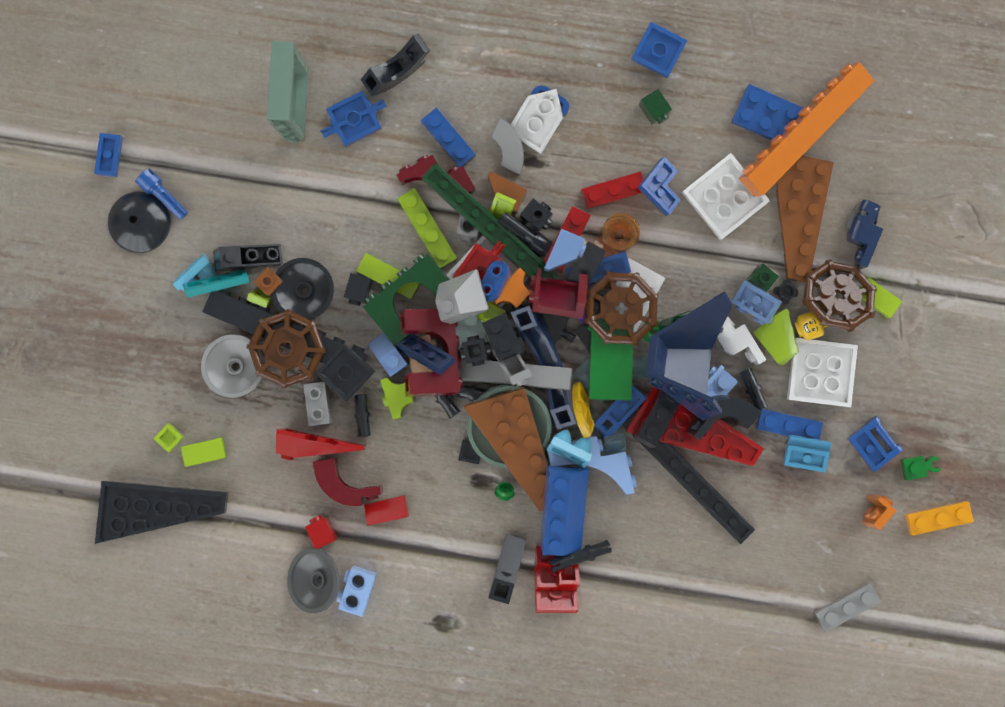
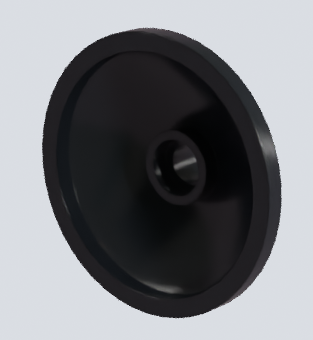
M131 192L120 197L109 212V233L118 246L129 252L146 253L158 248L165 241L170 231L171 219L167 207L156 196L146 192ZM133 217H137L136 223H132Z
M296 258L284 263L276 271L275 274L283 282L271 296L280 312L291 309L292 312L311 320L320 316L328 309L334 296V282L329 271L321 263L309 258ZM304 287H307L309 290L307 294H302Z

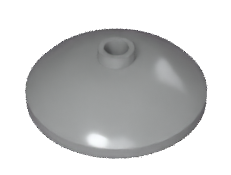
M226 335L216 339L207 347L201 361V372L205 383L212 391L224 397L236 398L249 394L260 384L263 377H258L255 374L256 370L249 349H246L250 339L240 335ZM258 349L262 364L264 365L265 361L261 350ZM235 363L240 365L237 371L233 368Z

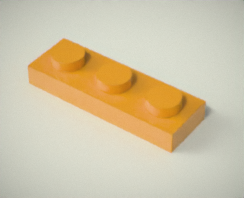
M969 501L905 514L910 535H918L974 522Z

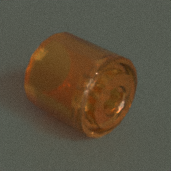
M616 213L607 218L599 236L604 249L611 254L627 253L631 250L640 237V227L636 219L626 213ZM621 231V236L624 237V239H619V241H615V236H613V233Z

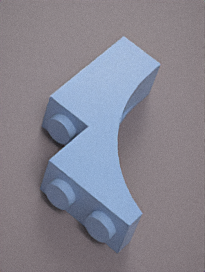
M591 436L590 454H592V457L587 466L608 474L617 482L626 495L635 493L634 488L637 487L635 476L630 474L629 467H632L630 454L626 455L625 451L600 455V452H603L601 439L597 440V436ZM579 439L572 440L571 445L574 446ZM547 451L550 466L574 464Z

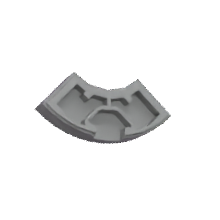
M500 118L492 138L498 142L502 149L503 159L501 166L520 174L524 164L522 142L517 131L507 121Z

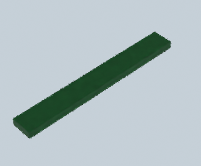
M437 163L421 178L493 246L498 241L502 242L501 244H504L505 247L501 253L518 269L521 268L530 280L532 275L536 276L537 268L542 269V278L556 280L559 278L553 270L549 272L544 271L546 264L511 231L501 225L498 219Z

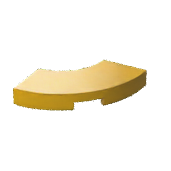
M578 382L572 388V404L578 427L585 439L591 437L595 424L590 413L589 396L582 383Z

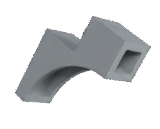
M485 334L487 341L490 343L487 334ZM490 343V347L494 354V357L497 358L496 353ZM520 354L499 362L507 382L512 385L521 386L529 381L528 378L532 376L530 369L524 363Z

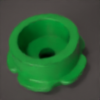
M501 482L495 488L494 494L501 501H509L515 496L514 487L508 482Z

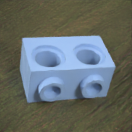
M357 566L347 570L343 582L346 583L344 591L340 590L337 602L340 603L338 609L362 617L366 611L377 573ZM354 576H362L364 584L357 585L354 582ZM348 596H355L358 604L351 605L348 602Z

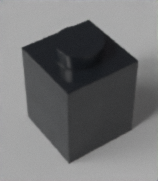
M350 273L344 297L349 299L348 303L360 306L361 303L366 304L364 300L369 297L373 280Z

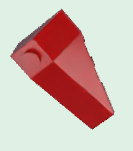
M287 428L277 429L276 454H281V458L286 460H293L294 457L360 451L366 448V445Z

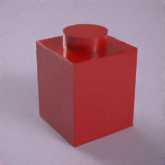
M321 515L310 519V524L305 526L315 549L338 539L328 516L322 518Z

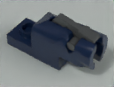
M869 200L858 202L845 223L848 228L847 241L861 247L854 256V260H856L854 266H859V269L868 267L883 231V228L876 226L881 206Z

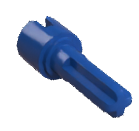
M150 168L143 171L137 177L135 183L147 194H154L178 219H183L188 214V211L162 186L163 180Z

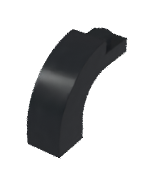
M415 34L394 57L382 64L370 67L361 78V81L371 96L381 94L395 87L417 71L425 63L424 58L430 52V49L421 36Z
M730 395L712 396L722 409V413L703 421L698 417L692 419L685 432L691 437L701 440L717 420L727 416L737 425L749 429L761 412L753 404Z

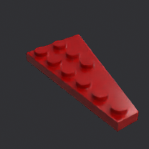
M652 388L625 432L635 435L642 420L647 417L652 409L653 401L659 389ZM679 404L660 439V442L749 466H754L764 450L762 446L721 419L712 425L701 440L691 437L685 431L689 427L691 420L697 416L681 404Z

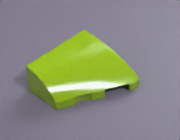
M787 308L772 318L774 319L772 323H765L753 332L775 361L782 366L799 353L794 337V327L791 324V313Z

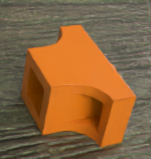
M521 268L508 279L500 297L494 301L497 306L501 303H509L517 309L529 297L530 291L523 283L526 273Z

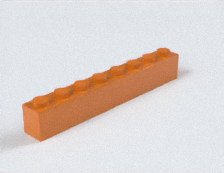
M860 62L845 65L840 70L841 74L837 78L835 77L830 80L823 92H819L813 97L812 104L804 107L798 113L799 117L789 122L784 127L785 131L771 140V145L768 149L758 153L756 156L757 160L742 170L743 174L738 179L753 197L763 196L875 81Z

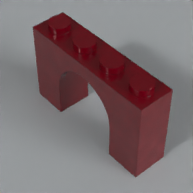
M404 309L400 313L401 334L431 335L440 342L443 351L453 356L455 363L441 375L435 372L406 374L404 376L405 397L445 396L460 393L462 378L459 377L461 358L457 355V348H459L460 343L459 336L456 335L458 322L453 324L442 322L438 309Z

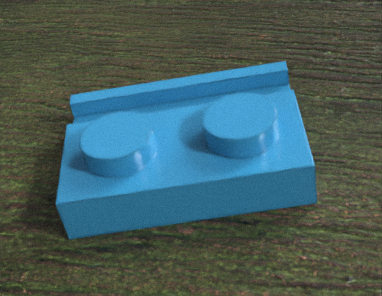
M789 434L783 464L785 466L826 473L832 443Z

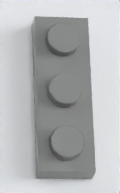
M867 582L815 611L814 614L823 630L828 632L881 601L871 583Z

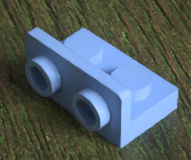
M722 365L712 366L709 369L707 395L710 397L727 395L738 381L726 372Z

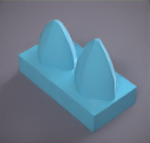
M202 253L173 280V286L177 290L181 289L184 291L182 284L196 281L195 275L204 279L217 276L209 262V258Z
M568 429L556 434L546 450L585 468L592 457V454H590V437L580 438L573 446L571 445V435Z

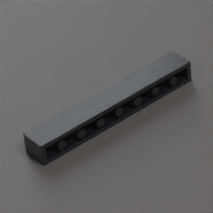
M224 289L210 292L202 311L207 315L254 334L259 324V319L273 316V314L268 313L269 308L257 305V308L249 305L250 301L240 296L238 299L230 297L231 292ZM285 320L272 324L270 327L272 330L279 329L284 326ZM290 322V327L301 332L305 328L300 324ZM318 329L324 349H326V353L323 354L320 360L324 364L346 341L335 336L333 340L326 337V332ZM266 330L262 335V338L266 339L269 334ZM308 332L305 335L308 347L315 348L311 334ZM287 343L286 345H281L291 350L289 343ZM353 345L351 349L366 362L368 355L364 353L365 349ZM308 352L307 357L312 359L315 352Z

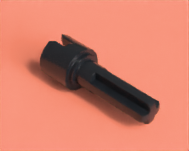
M503 213L499 218V223L525 241L527 247L539 258L544 257L549 252L553 242L541 232L533 233L508 213Z

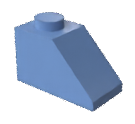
M561 229L544 271L549 272L576 261L578 256L582 258L586 249V245L583 244L585 239Z
M384 333L368 344L390 377H394L409 366L397 347L392 344Z

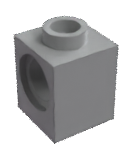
M460 215L456 232L457 236L460 237L461 241L465 242L477 240L479 232L475 228L470 232L465 231L463 226L467 221Z

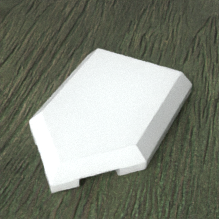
M557 89L527 96L511 123V126L517 131L521 142L542 154L563 119Z

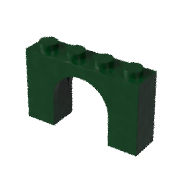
M423 253L413 260L414 266L410 269L407 267L403 268L397 273L398 279L393 283L391 280H388L380 287L383 291L377 296L372 293L364 300L366 304L363 308L394 346L409 335L401 334V318L394 308V297L397 290L407 283L416 282L428 287L436 297L438 284L449 280L429 254L426 256Z

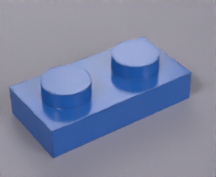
M100 133L94 174L118 177L123 141L121 135Z

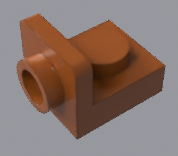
M267 267L253 283L266 295L270 296L283 281L272 269Z

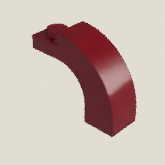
M337 458L313 461L314 473L319 486L327 496L340 504L362 506L364 504L363 497H366V500L379 499L378 495L383 494L382 485L356 488L346 484L339 474Z

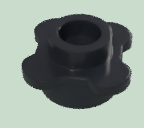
M784 280L779 287L773 289V293L778 295L782 304H788L790 299L798 296V290L795 289L790 280Z

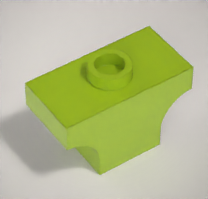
M389 377L381 379L380 382L384 391V395H382L384 406H389L393 420L402 418L403 409L408 404L415 402L414 397H405V383L397 385Z

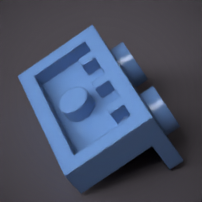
M744 280L732 303L737 305L735 307L737 310L744 314H747V312L752 314L756 322L764 325L765 323L770 324L773 322L774 319L772 318L782 301Z

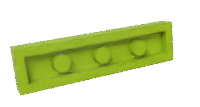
M413 188L398 197L399 203L440 269L457 260L456 255L416 189Z

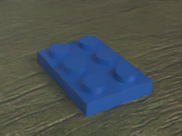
M748 84L731 123L772 140L785 131L784 127L789 122L799 117L798 113L803 107Z

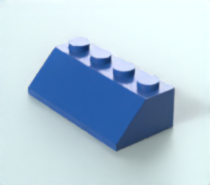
M546 467L540 548L543 555L564 556L582 549L589 474L588 467Z

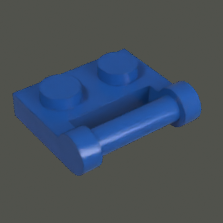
M878 416L868 420L865 425L847 438L872 472H876L903 450L899 444L893 441L880 424L881 420ZM871 429H874L889 448L887 453L872 435Z

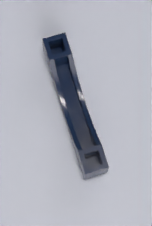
M532 303L512 311L511 315L517 330L530 347L538 365L563 367L542 313L532 312ZM570 386V390L546 388L550 412L557 429L577 424L572 404V387Z

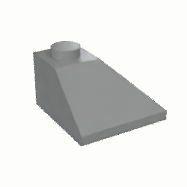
M473 270L438 284L435 302L442 322L453 324L489 310L478 270Z

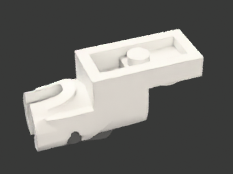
M727 316L714 343L716 349H723L730 356L745 349L747 351L745 356L750 363L758 365L766 361L745 324L734 328L735 324Z

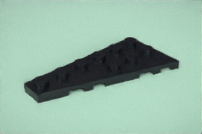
M101 481L95 544L225 514L227 511L228 492Z

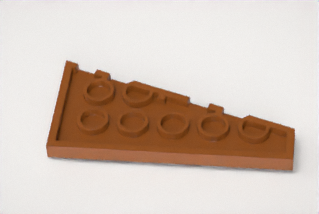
M802 155L776 182L786 279L805 283V274L811 272L834 162Z
M518 388L463 405L464 409L538 510L543 511L546 467L548 464L525 388Z

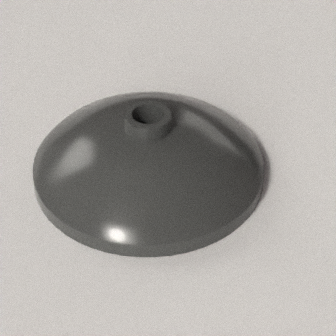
M315 548L306 549L296 555L291 562L287 584L289 594L295 605L307 613H319L328 609L335 601L340 585L339 571L335 561L327 552Z

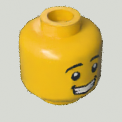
M811 311L799 315L797 322L794 323L799 338L803 337L805 340H812L823 336L824 328L828 327L819 325L820 322Z

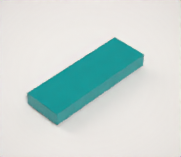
M242 269L183 283L182 285L188 298L249 283V277L246 271Z

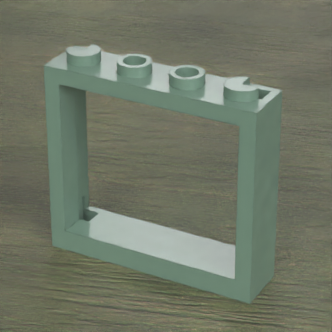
M272 41L267 120L286 142L298 143V141H305L309 68L294 42Z

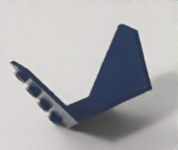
M725 291L650 337L645 372L651 380L650 384L664 391L702 421L722 413V409L716 400L707 395L711 350L732 308V302Z

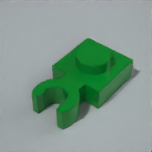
M924 456L900 459L904 480L928 477L927 470L930 472L941 471L939 467H932V462L939 460V457L930 456L925 461Z

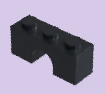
M661 389L653 401L652 409L647 417L642 420L633 437L650 448L657 446L680 404Z

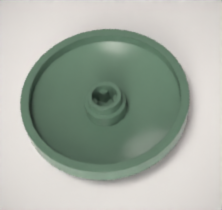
M512 384L496 386L484 392L476 401L522 388L523 386ZM524 387L544 450L551 434L550 414L543 400L536 393ZM468 415L467 432L475 452L492 465L508 468Z

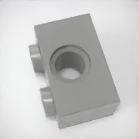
M325 382L304 384L309 426L333 423L329 386Z

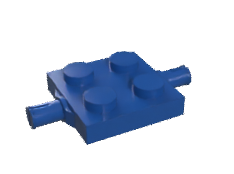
M362 90L328 107L326 111L330 116L331 126L320 131L324 138L336 133L341 138L344 146L347 147L382 129L377 120L376 112L387 107L386 103L382 99L372 104L367 100Z

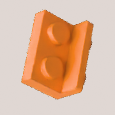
M868 494L866 498L875 506L870 507L864 513L865 518L862 522L870 528L881 530L897 510L892 507L893 502L883 495L881 497Z

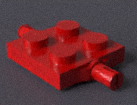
M498 241L491 251L476 243L452 278L478 270L480 280L482 281L490 264L494 261H502L498 255L505 245ZM500 268L495 270L496 275L500 273ZM490 287L486 288V294L490 292Z

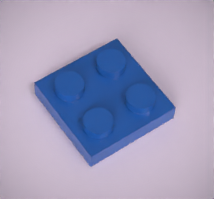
M650 22L631 60L668 79L687 40Z

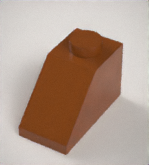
M490 171L488 180L494 197L498 192L516 200L512 211L516 215L527 194V189Z

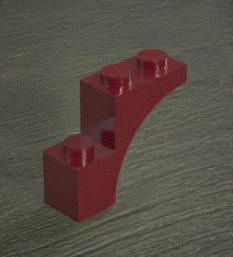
M433 154L429 157L428 155L420 157L417 160L418 163L411 167L410 165L402 167L399 173L396 174L401 185L403 186L414 181H423L421 178L437 163ZM456 166L447 172L469 194L476 192L463 166L460 168Z

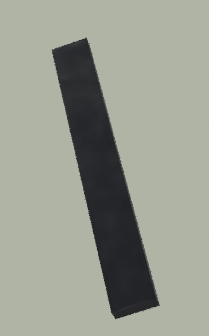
M638 411L622 425L625 429H627ZM659 441L656 447L650 448L639 442L739 544H742L755 531L671 444Z

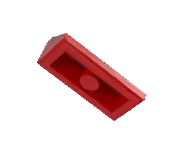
M405 495L364 504L367 526L409 517Z

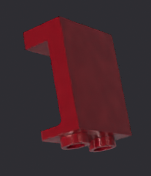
M537 268L536 276L532 275L530 288H534V290L530 289L529 302L532 303V312L583 319L587 298L588 275L579 274L578 283L542 278V269Z

